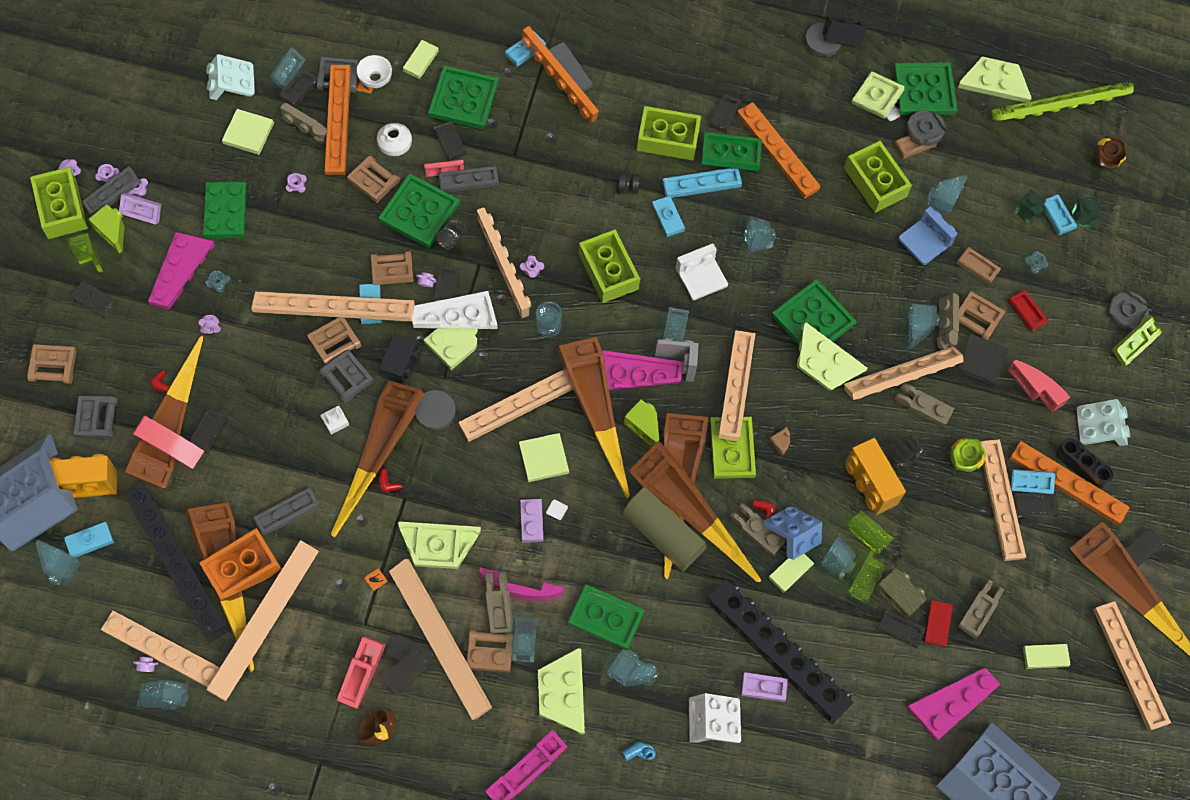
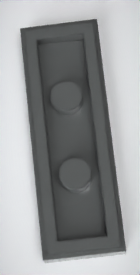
M564 42L548 49L583 92L593 87L592 81Z
M128 166L81 202L89 214L93 216L106 204L111 206L121 198V194L130 192L142 182L133 169Z
M496 166L438 173L440 189L444 192L499 186Z
M309 487L259 513L253 519L264 537L319 508L320 504Z

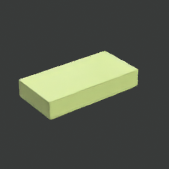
M421 40L404 65L403 72L420 79L439 52L438 47Z
M805 554L794 560L788 558L769 576V579L785 593L814 563Z
M1067 644L1023 647L1026 669L1070 666Z

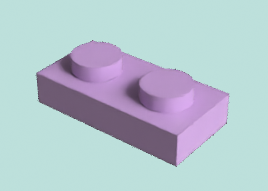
M123 193L121 194L119 212L129 217L157 224L159 223L162 204Z
M542 499L521 500L522 543L543 542Z
M744 672L741 696L785 702L788 679Z

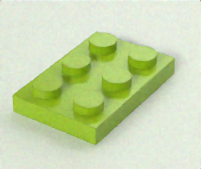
M711 417L713 478H755L752 417H743L739 441L718 438L722 417Z

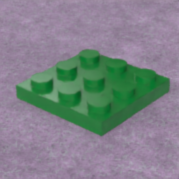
M895 63V82L903 85L905 89L898 99L900 116L913 115L917 111L928 110L930 113L934 112L938 115H956L957 103L951 63Z
M444 65L428 112L429 117L484 130L497 91L499 78Z
M409 173L378 220L380 223L430 249L460 205V199Z
M817 279L780 306L771 315L798 345L802 340L803 330L801 328L803 323H808L832 342L857 323L850 313Z

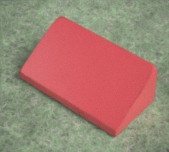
M463 160L424 164L425 176L432 177L438 176V173L464 170Z

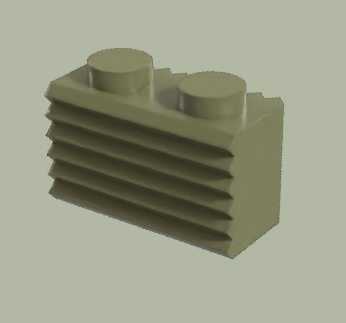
M895 568L875 589L906 620L927 598L925 597V592L919 586H914L909 581L910 577L906 572Z

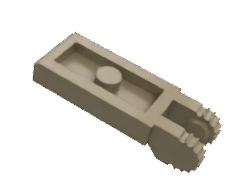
M287 103L280 107L282 118L285 122L298 126L305 134L313 135L316 142L326 143L327 129L323 125Z
M955 293L939 299V336L937 337V346L941 350L958 344L959 296Z
M905 383L901 385L900 389L902 392L912 396L913 399L911 400L907 396L897 394L895 397L897 402L942 427L947 425L955 408L920 390H916L913 386Z
M741 503L738 509L749 520L745 523L736 513H732L730 519L741 528L743 533L773 557L787 542V539L764 527V520L756 513H753L745 504Z
M506 572L499 573L500 589H494L493 573H487L486 599L491 633L513 632L514 627Z
M988 580L982 590L979 591L958 625V628L975 639L980 635L1004 592V589L1000 587L994 593L993 598L988 596L986 593L992 587L993 582L991 580Z

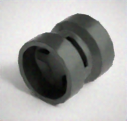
M620 173L619 193L630 191L633 194H638L639 174L627 176L626 173Z

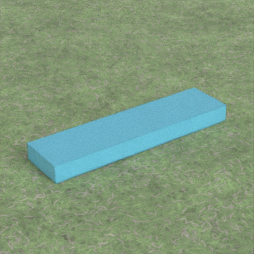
M728 168L662 179L665 197L670 196L674 198L739 188L742 186V181L737 168Z

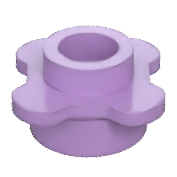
M74 159L64 160L58 168L59 170L70 167L74 176L81 172V169L76 165L77 161Z
M104 164L99 167L96 179L107 183L119 174V170L109 164Z
M298 173L288 175L286 190L288 192H304V183L307 181L306 176Z
M141 179L142 183L138 185L139 187L132 189L127 194L137 197L144 196L147 191V179Z
M531 255L525 263H521L520 269L527 276L534 278L539 274L540 270L544 269V264L538 262L536 257Z
M422 272L421 275H416L418 279L417 284L420 286L433 288V284L437 283L432 274Z
M206 315L198 322L201 325L200 331L202 333H217L221 330V327L218 326L219 319L216 316Z
M140 657L139 661H133V664H136V671L154 672L155 665H158V662H153L152 657Z

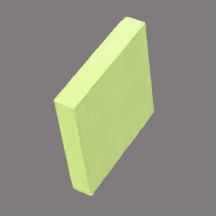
M871 71L852 99V104L885 119L905 89L903 85Z
M237 109L222 142L225 145L260 155L274 125V121Z
M560 433L519 442L528 482L569 474Z

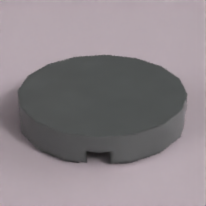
M825 22L816 23L807 30L805 37L806 47L811 53L820 57L821 55L830 57L840 50L841 44L825 41V35L823 34Z
M928 110L917 111L911 115L907 123V133L915 143L931 146L941 141L945 134L946 125L937 113H930Z
M1134 292L1118 293L1111 299L1108 305V315L1111 321L1123 329H1135L1141 323V320L1149 315L1146 301Z
M432 390L424 393L414 411L416 412V420L422 427L437 431L445 429L452 423L456 414L454 400L449 394L439 390Z

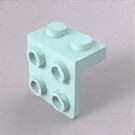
M217 54L211 63H208L206 73L209 76L207 83L209 99L217 100L224 91L253 96L255 93L254 72L251 62Z
M1118 399L1077 407L1080 442L1083 445L1115 440L1119 446L1128 445L1127 438L1130 437L1128 425H1125V419L1128 418L1127 409L1121 405Z

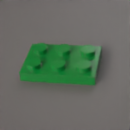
M705 132L701 164L759 171L762 139Z
M206 182L203 229L205 239L245 238L246 182Z
M585 584L568 621V625L627 651L645 610Z

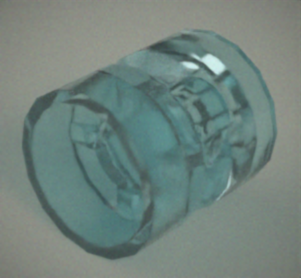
M543 302L536 310V329L545 337L557 335L562 327L561 307L554 302Z

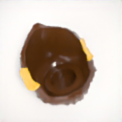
M1109 135L1101 139L1095 149L1096 164L1108 169L1119 167L1126 159V147L1123 139Z
M385 708L369 712L370 718L363 719L360 724L358 743H363L367 746L385 743L395 732L396 718L393 711Z

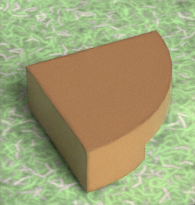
M787 427L769 439L781 456L786 453L790 445V432Z

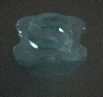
M1035 252L1031 257L1027 256L1025 258V263L1031 267L1033 273H1038L1040 269L1048 267L1046 257L1040 252Z
M215 270L209 275L206 286L216 289L217 292H223L226 283L230 282V277Z

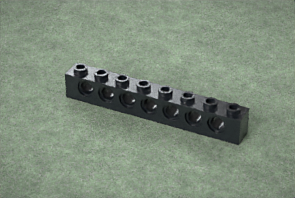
M144 483L125 493L126 499L208 642L211 643L228 633L226 625Z
M725 580L708 597L706 603L783 678L788 679V683L832 725L854 703L851 700V695L846 690L838 688L835 685V680L829 674H824L819 669V665L812 658L808 659L797 643H792L787 639V634L781 628H776L771 623V619L764 612L760 613L755 608V603L740 593V589L736 584ZM728 601H735L738 604V608L733 609L729 607ZM751 616L754 623H746L743 617ZM766 631L770 638H761L759 632ZM782 646L785 649V654H778L775 647ZM791 662H799L801 669L795 670L791 666ZM807 677H814L817 680V685H810ZM823 693H831L833 701H827Z

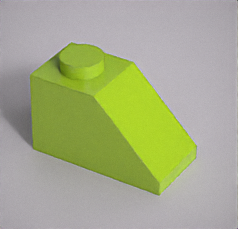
M106 204L88 220L93 229L118 253H121L123 250L125 227L121 219L123 216L116 208L112 209Z
M640 400L625 416L624 425L653 447L656 442H659L657 412L653 405Z

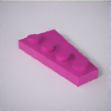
M176 232L148 300L149 304L169 310L183 291L186 282L194 276L196 268L204 262L209 250L214 248V241Z
M603 350L609 390L677 384L681 382L683 361Z
M984 668L906 708L929 734L938 741L993 692L1000 683Z

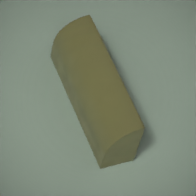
M645 486L632 498L623 512V517L682 572L707 549L706 542Z

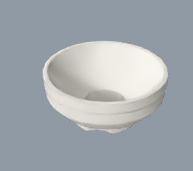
M372 55L365 57L359 62L357 75L363 85L370 88H379L389 82L392 68L389 61L384 57ZM372 74H379L381 78L373 81L370 79V76Z
M400 123L386 124L377 134L378 148L386 155L399 156L406 153L411 147V133L406 126ZM396 130L399 132V135L396 138H391L388 136V133Z

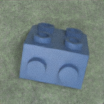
M930 206L924 211L920 221L900 235L899 241L922 265H926L953 244L957 233L953 226L949 225L942 218L941 214Z
M787 507L764 520V527L787 539V557L792 560L822 543V522L795 507Z

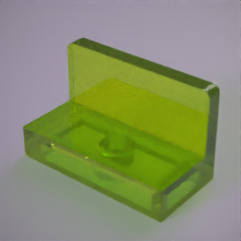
M88 233L68 239L69 246L79 264L93 260L98 272L103 271L98 252Z
M862 510L847 525V528L877 555L893 540L885 530Z
M872 551L865 558L847 592L865 603L869 600L887 566L872 558L874 555Z

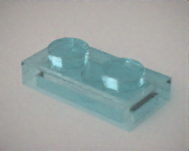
M290 47L269 77L279 87L287 89L305 62V59L293 47Z
M669 307L663 339L668 338L679 342L684 340L689 314L688 310Z

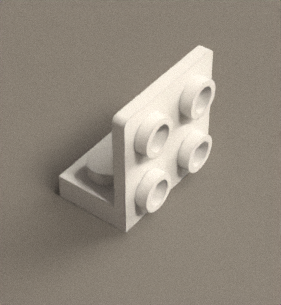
M714 244L677 258L675 269L693 301L728 286L723 273L715 261L717 249Z
M707 693L690 697V742L698 743L706 740L732 743L741 742L740 700L738 698Z

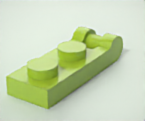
M1152 315L1144 317L1141 323L1112 349L1121 365H1128L1162 333L1160 328L1155 326V320Z

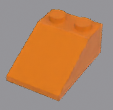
M257 528L200 562L221 600L261 583L282 570Z

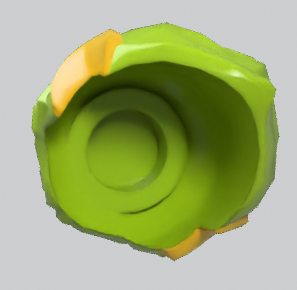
M961 438L951 447L950 459L956 470L972 472L979 469L985 461L986 452L978 439Z

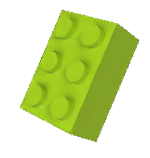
M644 106L637 151L694 161L701 116Z
M881 141L847 157L844 169L874 213L908 196L912 185Z
M70 167L30 177L41 226L48 239L88 229L77 181Z
M616 229L579 243L578 255L602 303L639 290L640 277Z

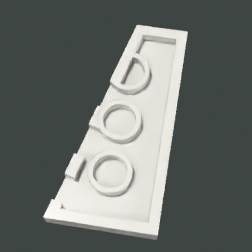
M488 291L414 306L413 328L497 329V322Z

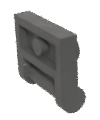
M321 57L317 89H329L330 81H325V78H330L331 65H350V93H356L358 81L357 66L360 61Z
M349 349L319 371L320 375L326 378L340 394V399L343 403L349 402L356 394L374 382L373 378ZM335 369L349 383L350 389L346 390L332 372Z
M79 396L74 427L75 438L112 440L114 437V432L112 431L114 411L118 404V399L110 396ZM101 405H106L104 430L98 429Z

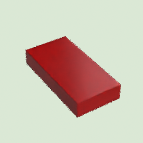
M1026 290L1008 299L1007 302L1030 332L1048 322L1046 316Z
M933 600L930 602L924 643L944 648L947 646L953 605Z

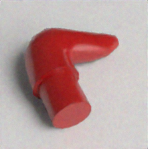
M162 370L151 379V385L155 390L167 393L171 386L161 382L165 376V370Z
M382 469L379 471L378 481L383 492L386 493L403 488L401 484L389 483L387 470Z
M754 499L753 508L766 511L764 520L774 515L775 506L772 503Z

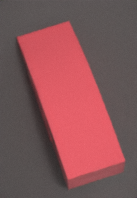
M1015 360L1008 368L1010 374L1031 400L1034 401L1039 397L1051 413L1063 406L1070 398L1050 377L1026 363Z
M143 416L133 432L138 438L191 469L195 467L204 450L146 416Z
M367 636L362 637L355 658L352 659L337 701L354 708L359 707L386 646L385 643Z

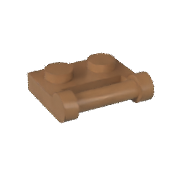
M368 156L347 176L351 184L376 203L400 182V178L397 175H392L384 169L372 156ZM368 168H369V169L372 168V169H373L374 171H376L379 175H381L383 178H385V179L387 180V182H386V183L383 182L381 179H379L377 176H375L372 172H370V171L368 170Z
M405 251L403 254L380 256L371 254L373 285L414 282L411 251Z
M970 291L959 309V323L981 335L982 339L987 341L1006 311ZM964 312L979 320L980 322L984 323L985 325L989 326L988 329L986 330L985 328L981 327L975 322L964 317Z
M339 317L307 335L308 340L324 365H327L348 349L351 351L354 348L362 347L344 317ZM346 338L350 339V342L328 354L325 353L326 349Z
M33 345L28 369V381H63L64 384H72L76 348ZM38 367L64 369V373L37 371Z
M470 629L467 663L470 669L510 673L514 633H485ZM476 641L506 643V649L477 647Z

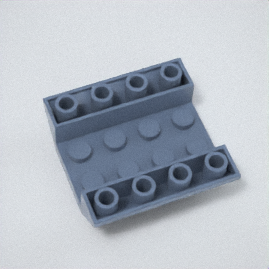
M48 434L0 466V541L10 551H15L78 510L72 492L59 489L49 459L58 454L52 435Z
M991 722L955 767L949 770L936 785V788L950 800H1052L1061 784Z

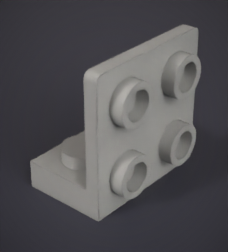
M668 338L657 340L655 358L683 361L682 374H686L685 381L694 382L699 343H694L690 340L679 342Z

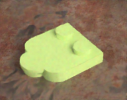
M437 328L424 339V343L452 370L476 350L477 338L475 335L478 329Z

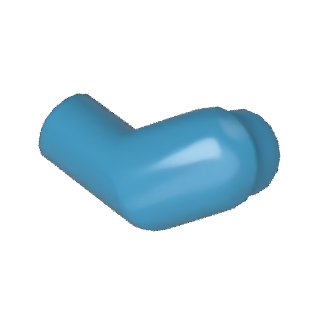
M637 742L621 752L626 761L635 756L647 760H652L656 756L655 749L651 745Z

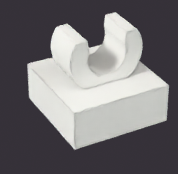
M339 406L320 415L330 434L349 426V422Z

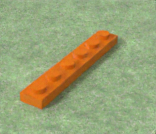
M529 26L523 29L522 43L532 51L535 60L541 62L546 73L555 79L558 88L562 91L564 90L568 95L569 101L578 107L584 119H587L590 123L597 120L599 110L534 31Z
M331 65L325 158L326 175H346L351 79L350 65Z
M753 102L737 111V116L755 138L762 139L761 146L804 199L820 190V184Z
M1022 441L1019 442L1009 460L1025 470L1054 472L1055 488L1117 526L1121 524L1130 508Z

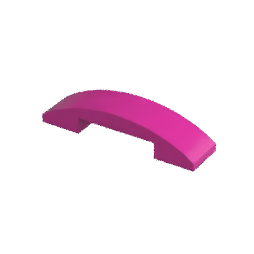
M480 567V578L486 583V574L493 573L494 589H500V572ZM511 583L507 584L510 597L523 601H551L562 598L564 594V587L543 583L541 590Z
M552 730L530 753L504 776H501L485 792L492 800H512L545 771L568 746Z

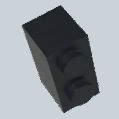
M394 333L379 367L380 377L404 384L405 379H409L411 376L413 361H417L420 349H418V342Z

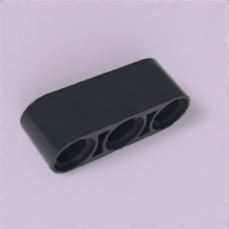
M1073 438L1065 439L1056 450V456L1062 463L1099 489L1104 488L1114 477L1113 470ZM1064 447L1070 449L1071 453L1067 452ZM1081 461L1086 462L1088 466H1084ZM1098 474L1102 475L1104 480L1100 479Z

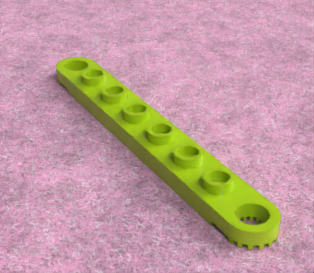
M1123 82V84L1119 83L1114 86L1107 85L1006 106V108H997L992 110V119H1023L1026 115L1030 114L1037 116L1042 115L1045 111L1057 112L1060 111V108L1064 107L1076 108L1079 104L1091 105L1098 100L1110 101L1113 97L1133 93L1134 84L1128 82L1125 84Z

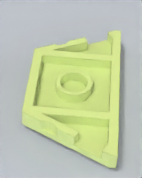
M981 57L958 85V88L1024 103L1031 100L1030 92L1019 65L991 58Z
M803 323L797 368L824 388L832 390L867 370L866 366L808 323Z
M412 522L398 523L414 566L458 569L481 533V527Z
M576 649L538 670L539 716L553 720L563 727L566 726L577 731L579 734H585L581 649Z

